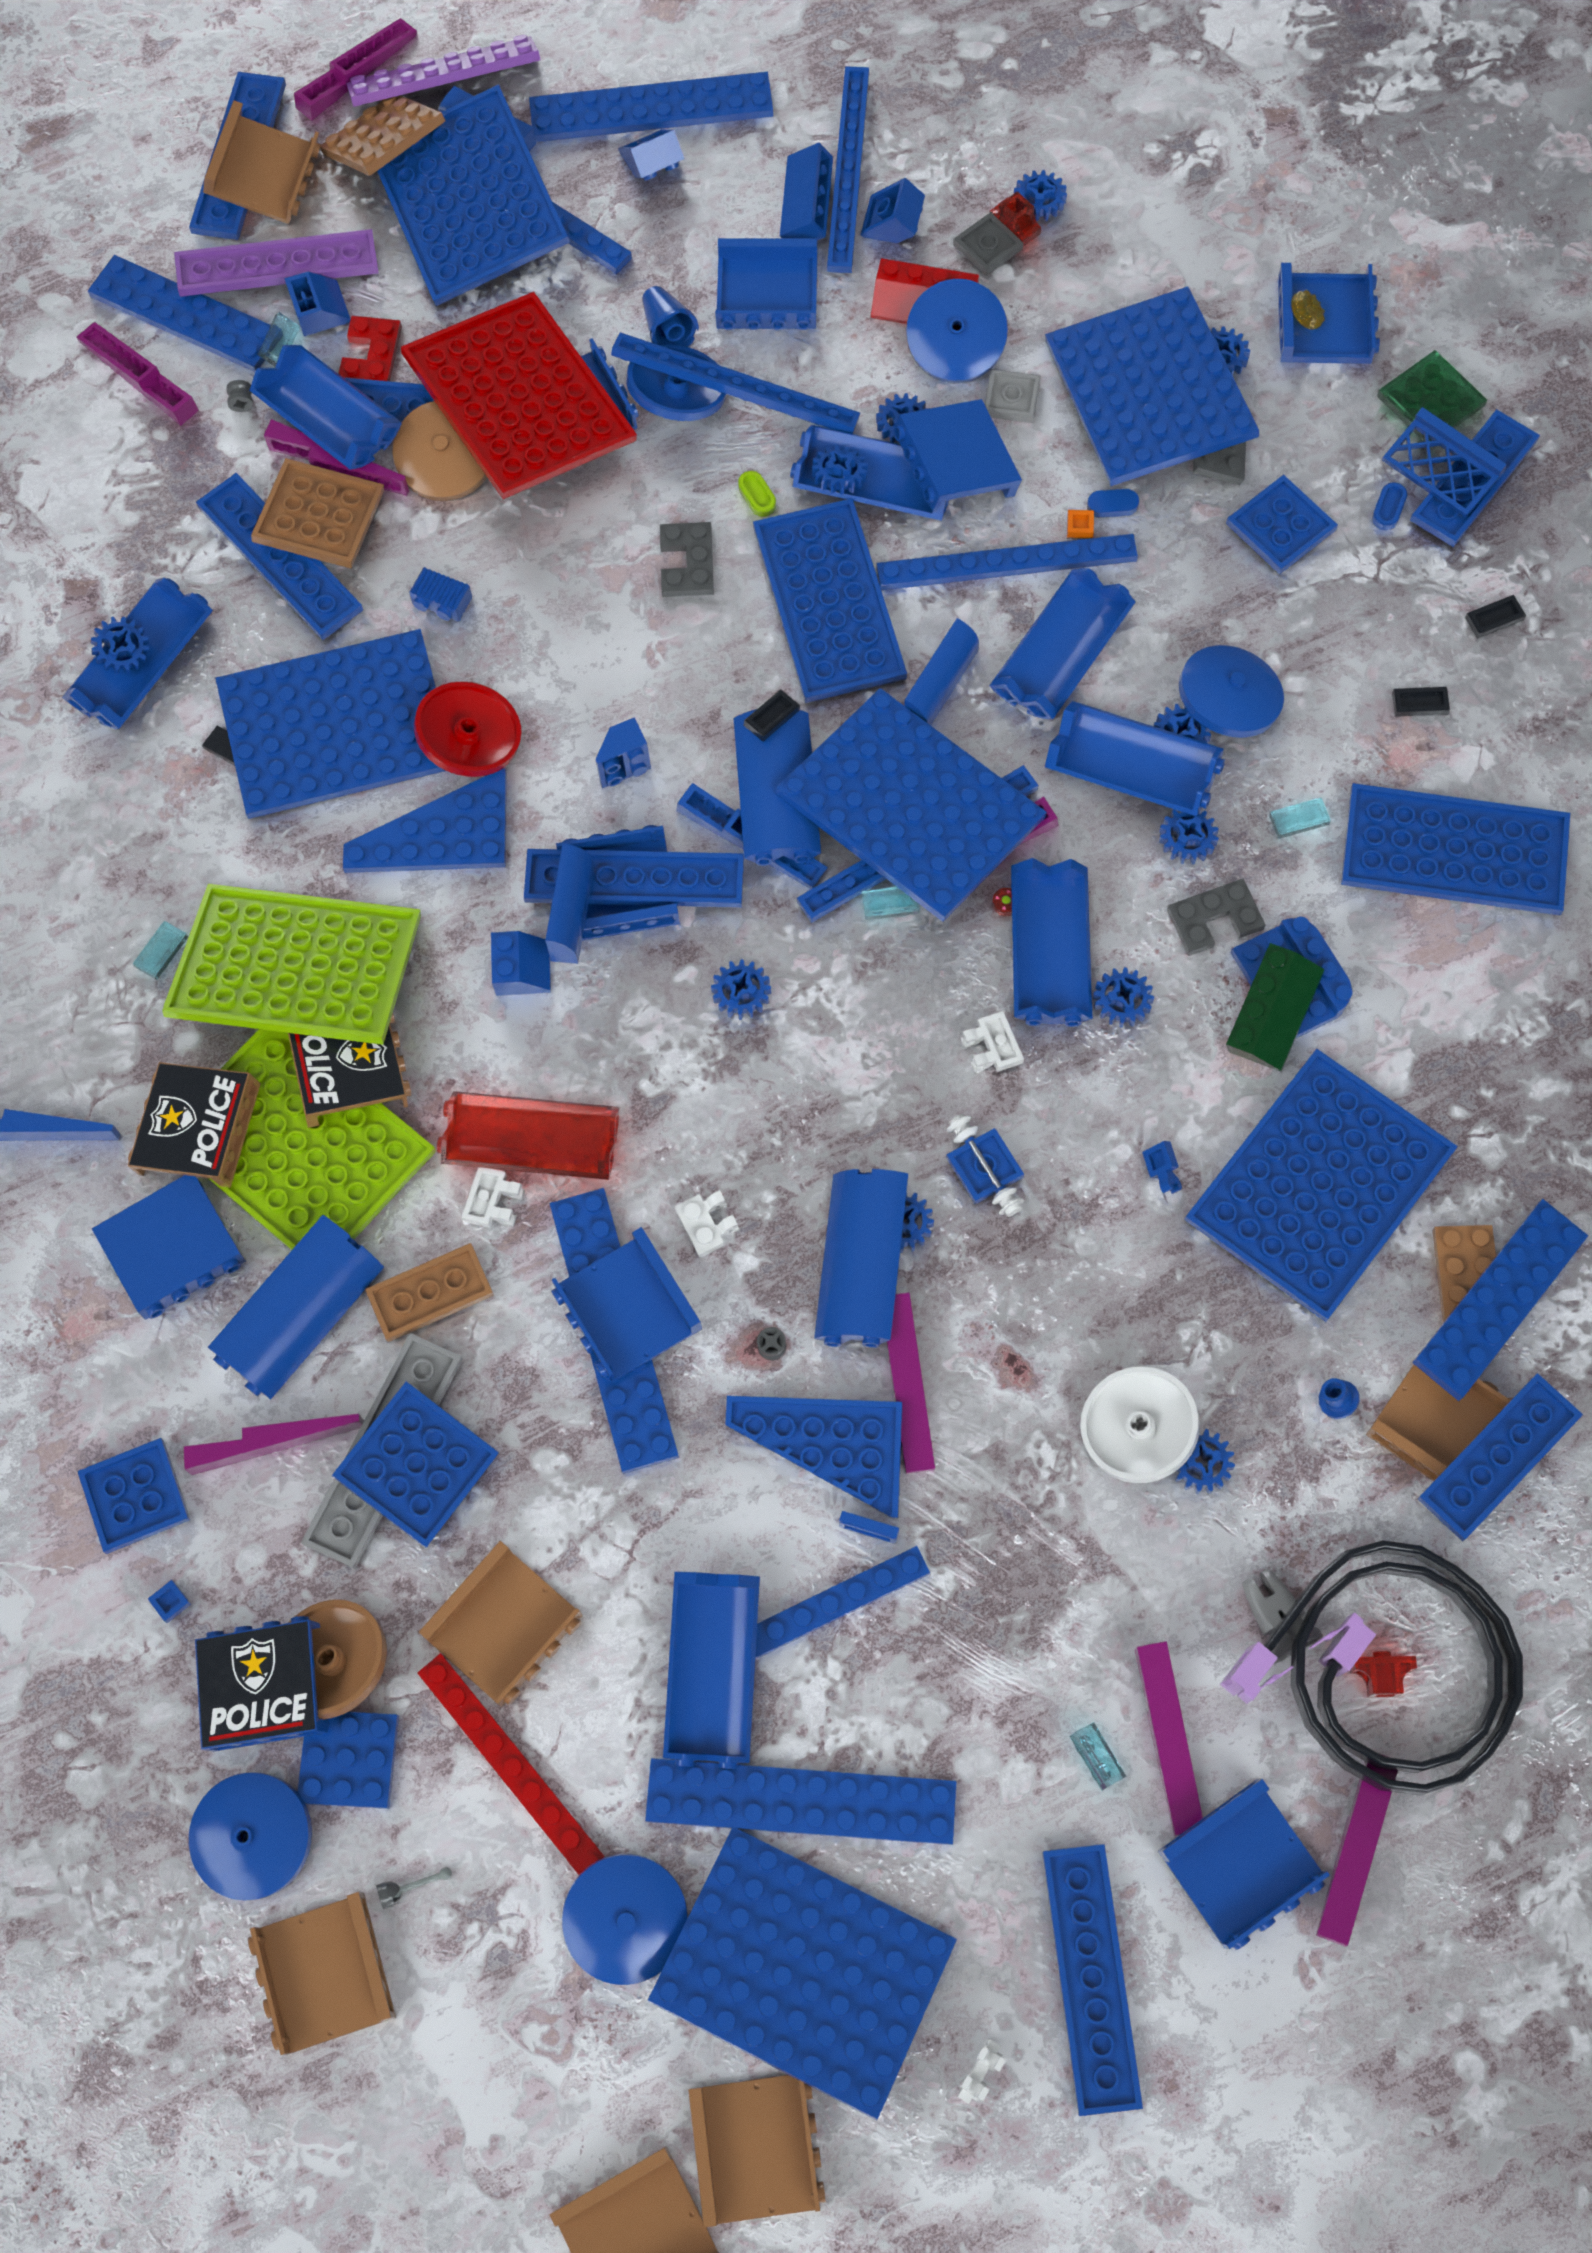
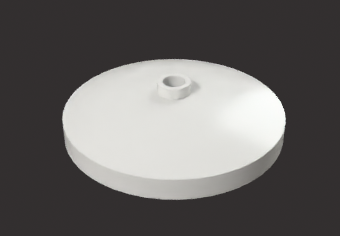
M1141 1366L1117 1371L1103 1379L1088 1396L1082 1410L1080 1423L1084 1446L1095 1464L1108 1475L1130 1483L1154 1482L1176 1472L1193 1453L1200 1432L1198 1409L1187 1387L1170 1373L1157 1368ZM1146 1426L1144 1430L1138 1431L1140 1427Z

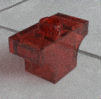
M1015 192L1009 198L1007 197L989 211L1023 242V247L1041 234V226L1034 217V206L1019 192Z
M1390 1651L1373 1652V1657H1360L1351 1668L1350 1673L1356 1674L1364 1680L1367 1688V1698L1399 1697L1404 1694L1403 1679L1405 1674L1417 1669L1416 1656H1391Z

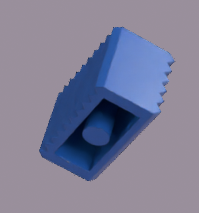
M423 567L409 591L412 604L418 610L426 612L428 609L446 621L453 619L459 622L472 600V593L468 584H464L449 576L446 577L444 574L441 575L426 567Z

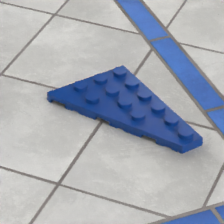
M506 769L486 775L343 845L344 873L505 868Z
M727 1396L725 1421L727 1427L889 1517L899 1518L902 1402Z

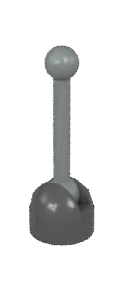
M445 1867L440 1870V1873L403 1886H398L391 1881L377 1884L376 1887L382 1908L386 1909L398 1903L402 1892L439 1879H450L452 1871Z

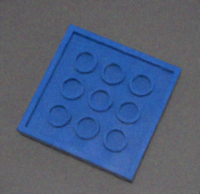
M406 1381L338 1466L332 1477L426 1548L499 1452Z

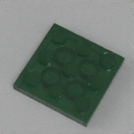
M1436 350L1379 389L1377 397L1408 427L1422 407L1455 428L1482 409L1487 403V399ZM1415 429L1413 432L1425 442L1424 435Z

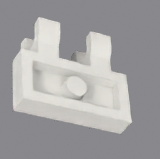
M1003 1011L977 1019V1028L963 1031L964 1037L961 1038V1043L964 1050L977 1045L980 1041H984L988 1050L986 1053L973 1056L974 1061L971 1062V1066L975 1074L988 1069L992 1065L999 1072L1023 1064L1024 1058Z
M479 1166L461 1218L464 1222L489 1228L493 1220L513 1227L516 1220L513 1210L497 1206L501 1194L522 1201L525 1190L521 1188V1183L506 1181V1172Z
M720 1190L710 1195L705 1201L698 1194L674 1206L699 1258L724 1247L725 1244L722 1238L740 1230L733 1214L724 1218L718 1225L714 1224L710 1213L727 1206Z
M988 2039L986 2045L983 2046L977 2056L978 2059L969 2075L963 2081L957 2097L968 2104L971 2099L984 2101L989 2092V2089L986 2088L987 2084L982 2081L988 2070L1000 2072L1006 2061L1002 2058L1003 2055L998 2053L1001 2048L999 2044Z

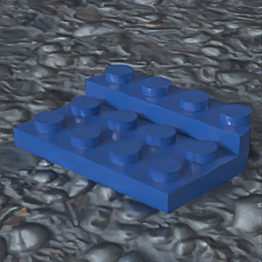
M1300 916L1282 920L1279 926L1231 949V955L1250 986L1253 983L1269 943L1297 952L1325 970L1296 1039L1340 1017L1353 994L1348 976L1319 930L1305 917Z

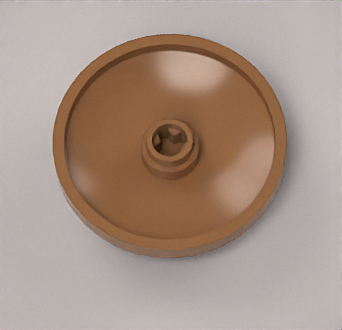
M435 401L419 406L402 421L401 427L393 441V460L398 473L406 477L407 485L413 492L435 501H451L469 495L487 479V476Z
M347 1600L319 1602L304 1609L295 1617L308 1616L309 1620L320 1623V1628L312 1629L317 1709L319 1719H330L351 1711L370 1695L379 1682L385 1667L387 1643L379 1622L361 1605Z

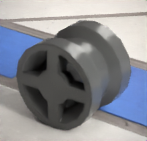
M234 380L227 384L226 390L229 395L227 404L231 410L246 412L253 407L252 392L249 391L251 384L249 382Z
M768 1327L759 1333L757 1337L759 1354L764 1359L770 1361L780 1359L786 1352V1339L783 1332L778 1328Z

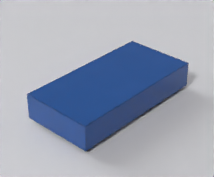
M842 1511L839 1519L840 1528L892 1544L896 1543L899 1535L898 1527Z

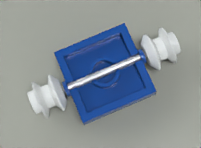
M963 1114L954 1117L949 1122L950 1126L947 1132H955L957 1135L953 1140L954 1143H964L965 1145L946 1154V1159L974 1204H977L996 1193L992 1204H1000L1002 1207L999 1215L1006 1214L1007 1217L1018 1213L1022 1209L1021 1204L1024 1200L1023 1198L1016 1199L1014 1194L1017 1188L1008 1186L1024 1178V1173L1001 1136L994 1128L974 1138L978 1131V1126H970L969 1122L972 1117L970 1115L964 1116Z

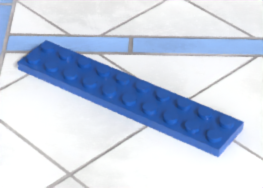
M768 71L529 97L531 123L534 128L536 142L773 117Z
M604 1188L549 1203L569 1277L620 1248ZM592 1351L590 1356L622 1473L626 1474L679 1458L653 1361H648L612 1383L608 1375L602 1377L594 1364L598 1359Z
M651 1758L645 1822L729 1829L733 1827L743 1830L953 1845L956 1781L737 1765V1769L718 1768L719 1763L694 1762L693 1766H676L675 1760Z

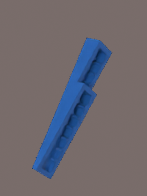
M692 783L678 801L676 811L744 850L741 810L739 808L736 811ZM782 856L770 864L771 867L809 889H813L828 868L815 858L810 859L806 863H797L792 859Z
M4 1109L2 1119H0V1141L119 1140L121 1135L112 1124Z

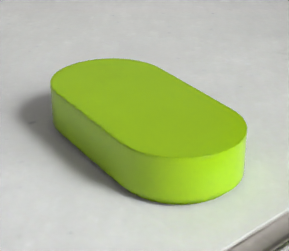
M747 471L741 474L738 479V488L752 512L760 517H767L773 514L776 509V498L761 474L755 471Z

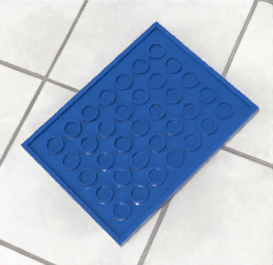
M499 84L442 111L445 119L444 123L377 171L436 306L570 243Z
M1189 286L1045 334L1048 348L1110 486L1259 437V428Z
M421 629L215 678L248 819L445 771L426 757L420 749L414 733V720L417 708L421 700L431 690L436 688Z
M881 688L776 787L775 792L780 798L942 922L1044 820L1047 813Z
M1316 1049L1184 1220L1320 1319L1327 1322L1458 1146L1326 1054Z
M732 1827L648 1998V2002L877 2121L957 1939Z

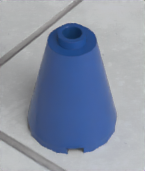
M653 286L647 289L643 294L642 302L651 342L657 345L690 346L695 340L694 334L696 329L697 331L699 329L695 315L662 287Z

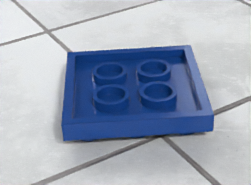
M1284 474L1229 516L1226 521V525L1278 574L1283 573L1336 531L1338 526L1335 521Z
M162 1438L77 1471L102 1550L105 1554L190 1521L165 1442Z
M347 1712L334 1718L323 1719L327 1720L328 1733L306 1736L303 1740L297 1792L302 1797L304 1803L308 1805L389 1809L399 1715Z

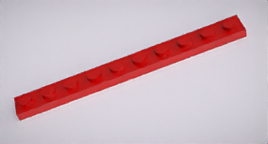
M441 1653L417 1672L578 1875L588 1866L605 1857Z

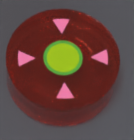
M1001 888L994 893L992 906L997 914L1001 916L1012 915L1011 888Z

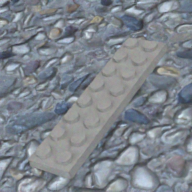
M410 1333L347 1455L406 1381L439 1406L463 1360L462 1356ZM334 1479L301 1544L356 1569L383 1515Z

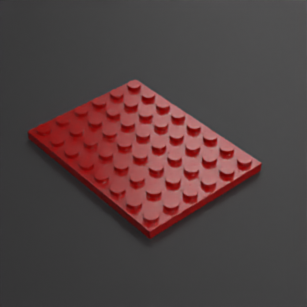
M534 291L401 346V354L503 500L637 441V434Z

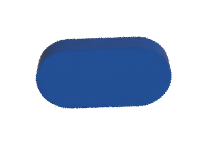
M1392 482L1383 487L1372 516V522L1378 529L1391 530L1397 525L1407 499V490L1403 485Z
M1130 489L1095 491L1088 498L1087 510H1094V517L1098 518L1130 516L1138 509L1139 496Z

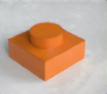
M1068 510L1067 538H1093L1094 510Z

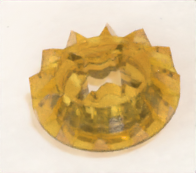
M1308 290L1297 292L1292 297L1291 307L1293 314L1302 326L1315 330L1325 321L1323 316L1325 310L1321 308V302L1317 301L1315 294L1311 295Z

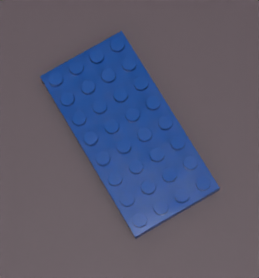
M853 498L753 521V529L805 703L907 679L905 664Z
M1353 783L1350 790L1341 885L1561 915L1564 911L1571 813Z

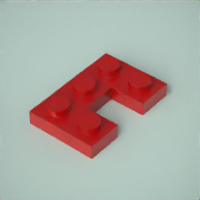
M351 316L347 334L348 342L369 344L367 360L342 357L338 374L343 378L390 381L402 329L401 321Z

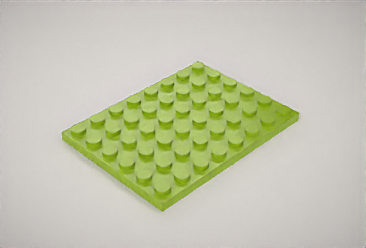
M208 884L164 1003L163 1015L166 1018L383 1045L421 919L420 909Z
M259 1029L221 1068V1070L250 1073L261 1084L231 1188L219 1186L211 1178L207 1179L291 1251L322 1215H325L341 1227L354 1240L437 1152L433 1145L382 1103L317 1116L319 1126L308 1128L289 1036L286 1032Z

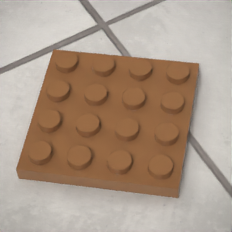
M399 95L383 99L376 106L367 108L358 119L346 123L344 129L340 132L328 136L325 139L326 142L321 144L320 149L323 155L371 176L444 123L445 119L442 112Z
M285 458L251 534L252 542L352 569L384 493V484Z

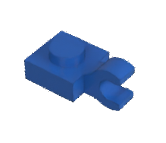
M1162 1141L1142 1152L1150 1178L1159 1179V1186L1163 1193L1170 1191L1171 1194L1182 1190L1179 1178L1173 1173V1170L1179 1168L1170 1141Z

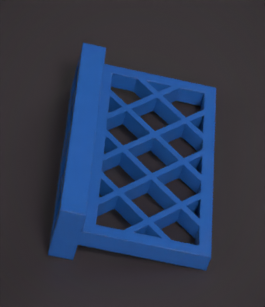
M1423 407L1416 414L1414 421L1382 457V461L1464 518L1470 514L1492 486L1501 480L1507 466L1506 463ZM1416 429L1424 435L1425 442L1410 444L1409 436ZM1441 446L1445 449L1446 456L1431 458L1430 447ZM1426 448L1427 459H1412V449ZM1407 450L1409 461L1398 462L1392 456L1397 451ZM1451 461H1463L1466 464L1467 471L1452 472ZM1447 462L1448 473L1434 475L1432 464ZM1428 465L1429 475L1418 476L1414 473V466ZM1483 475L1489 481L1484 486L1473 487L1472 476ZM1468 476L1469 487L1455 489L1453 478ZM1449 479L1451 490H1438L1435 487V481ZM1470 493L1471 502L1465 508L1456 502V495Z

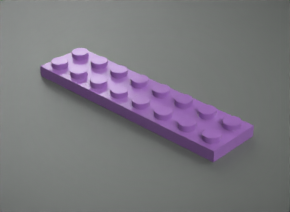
M518 35L512 41H494L488 47L474 46L468 48L467 52L460 54L450 52L445 54L444 58L436 60L434 58H426L421 60L419 64H402L395 70L388 71L382 69L374 72V75L367 77L357 75L352 77L351 81L346 84L353 107L540 61V55L531 36Z
M372 229L174 252L180 297L286 284L284 278L307 271L332 279L379 273Z

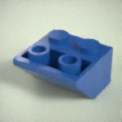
M309 271L284 278L304 336L350 323L351 319L337 280Z
M635 717L610 727L595 759L602 789L608 786H616L632 776H641L651 769L648 745Z

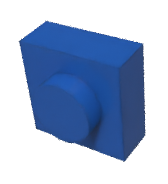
M170 1580L148 1598L151 1605L167 1624L191 1605L190 1601L173 1580Z

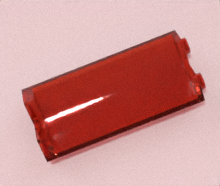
M453 1091L449 1100L444 1102L443 1116L447 1117V1129L442 1137H438L437 1153L441 1154V1164L609 1180L614 1162V1146L617 1143L620 1107Z

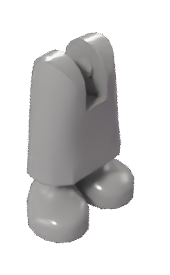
M1269 1569L1260 1572L1262 1583L1269 1593L1266 1597L1263 1596L1252 1578L1242 1582L1250 1608L1264 1636L1272 1633L1296 1601L1286 1586ZM1304 1610L1291 1625L1295 1637L1303 1622L1301 1617L1305 1614ZM1313 1628L1306 1647L1323 1637L1318 1628ZM1288 1632L1285 1633L1272 1651L1278 1657L1274 1664L1291 1656L1294 1639Z

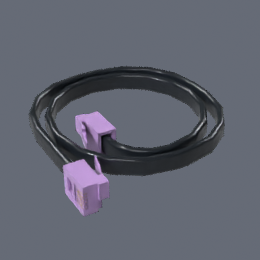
M1382 1540L1344 1551L1314 1576L1263 1645L1258 1641L1248 1647L1220 1683L1233 1696L1238 1694L1237 1696L1247 1704L1254 1700L1264 1686L1272 1684L1291 1670L1290 1687L1303 1724L1335 1763L1345 1771L1381 1791L1421 1796L1463 1783L1494 1754L1508 1734L1523 1698V1655L1507 1615L1484 1588L1462 1569L1423 1546ZM1375 1553L1413 1557L1450 1579L1442 1577L1427 1567L1388 1561L1348 1572L1320 1595L1307 1611L1292 1644L1291 1667L1280 1674H1274L1262 1685H1258L1278 1658L1272 1653L1273 1649L1324 1581L1347 1561ZM1379 1574L1417 1578L1449 1596L1474 1625L1487 1659V1701L1474 1731L1450 1753L1421 1762L1384 1757L1351 1738L1339 1724L1332 1706V1682L1335 1676L1339 1677L1351 1670L1376 1636L1372 1630L1363 1624L1364 1620L1355 1612L1347 1616L1337 1630L1331 1631L1308 1648L1310 1650L1322 1641L1327 1642L1338 1634L1318 1660L1325 1667L1318 1682L1317 1708L1323 1725L1318 1721L1305 1685L1306 1643L1322 1610L1331 1599L1351 1582ZM1488 1618L1492 1621L1508 1660V1698L1495 1729L1479 1752L1453 1776L1427 1784L1389 1780L1355 1761L1344 1751H1348L1376 1768L1410 1773L1423 1772L1460 1760L1488 1734L1503 1699V1657Z

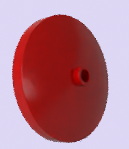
M450 682L434 688L421 700L414 720L415 738L426 757L445 771L467 777L490 775L507 766L517 753L522 734L519 717L509 701L497 691L473 682Z

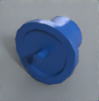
M1337 1378L1327 1380L1322 1385L1319 1394V1405L1323 1413L1333 1419H1343L1350 1416L1357 1409L1360 1402V1394L1356 1386L1351 1382Z

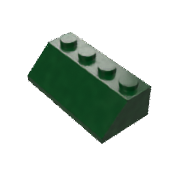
M1269 943L1227 1040L1226 1046L1229 1053L1281 1072L1325 970L1297 952Z

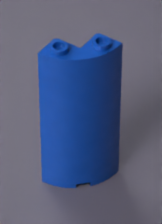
M284 345L275 368L256 369L249 390L350 470L361 468L374 461L375 457L373 455L380 449L385 451L402 424V422L302 345Z
M811 425L806 432H802L800 447H803V452L797 463H793L790 478L794 479L792 487L843 499L853 498V501L942 521L949 500L940 502L937 511L932 512L929 503L924 500L923 491L919 483L914 479L913 470L909 462L904 458L903 449L900 444ZM836 445L840 447V450H844L846 446L849 447V452L858 450V457L864 456L865 463H868L866 482H862L861 488L854 486L853 493L845 490L844 495H841L839 490H836L833 494L830 493V488L822 490L821 483L815 484V477H812L813 458H817L818 452L825 454L826 447L835 450Z
M1090 568L1073 569L989 686L1012 706L1016 707L1019 704L1027 708V714L1053 720L1136 601L1129 594V590L1121 584L1104 586L1097 578V574Z
M163 577L155 580L126 616V623L130 624L131 621L135 620V628L143 627L144 634L142 636L149 637V643L146 644V646L150 647L149 654H144L146 662L141 663L138 661L139 670L130 667L129 674H126L124 669H120L119 674L116 675L113 667L105 671L104 662L97 664L96 658L98 655H95L62 698L89 718L91 716L96 717L100 724L112 729H120L213 610L208 606V601L198 593L184 595L179 591L180 587L169 578ZM133 636L131 642L138 648L137 640ZM125 640L120 645H116V650L117 648H120V646L125 647ZM104 644L102 648L104 652L108 655L109 648H107Z
M1072 701L1064 709L1059 734L1049 745L1045 768L1197 817L1201 808L1207 809L1211 799L1209 791L1216 774L1220 775L1222 773L1225 759H1222L1223 748Z
M757 709L740 714L733 718L744 859L752 861L759 866L770 865L774 860L782 856L792 859L797 863H806L821 853L819 827L780 798L775 792L776 787L812 754L809 713L799 710L764 742L743 726L744 720Z
M1030 858L1011 865L1014 1017L1026 1021V1024L1029 1026L1041 1024H1065L1068 1027L1080 1026L1083 1021L1093 1019L1088 867L1073 859L1048 866L1034 858Z
M852 1169L833 1175L814 1339L824 1341L826 1346L840 1347L841 1344L853 1339L862 1341L863 1346L877 1348L880 1344L891 1340L908 1173L884 1169H872V1172L862 1173L859 1169Z
M322 1215L211 1342L208 1348L216 1355L213 1360L225 1370L231 1367L248 1381L244 1386L258 1397L262 1393L271 1400L382 1271L384 1266L367 1249L353 1240L346 1231L325 1215Z
M674 1572L663 1758L675 1759L676 1766H693L694 1761L719 1762L718 1768L737 1769V1763H750L760 1576Z

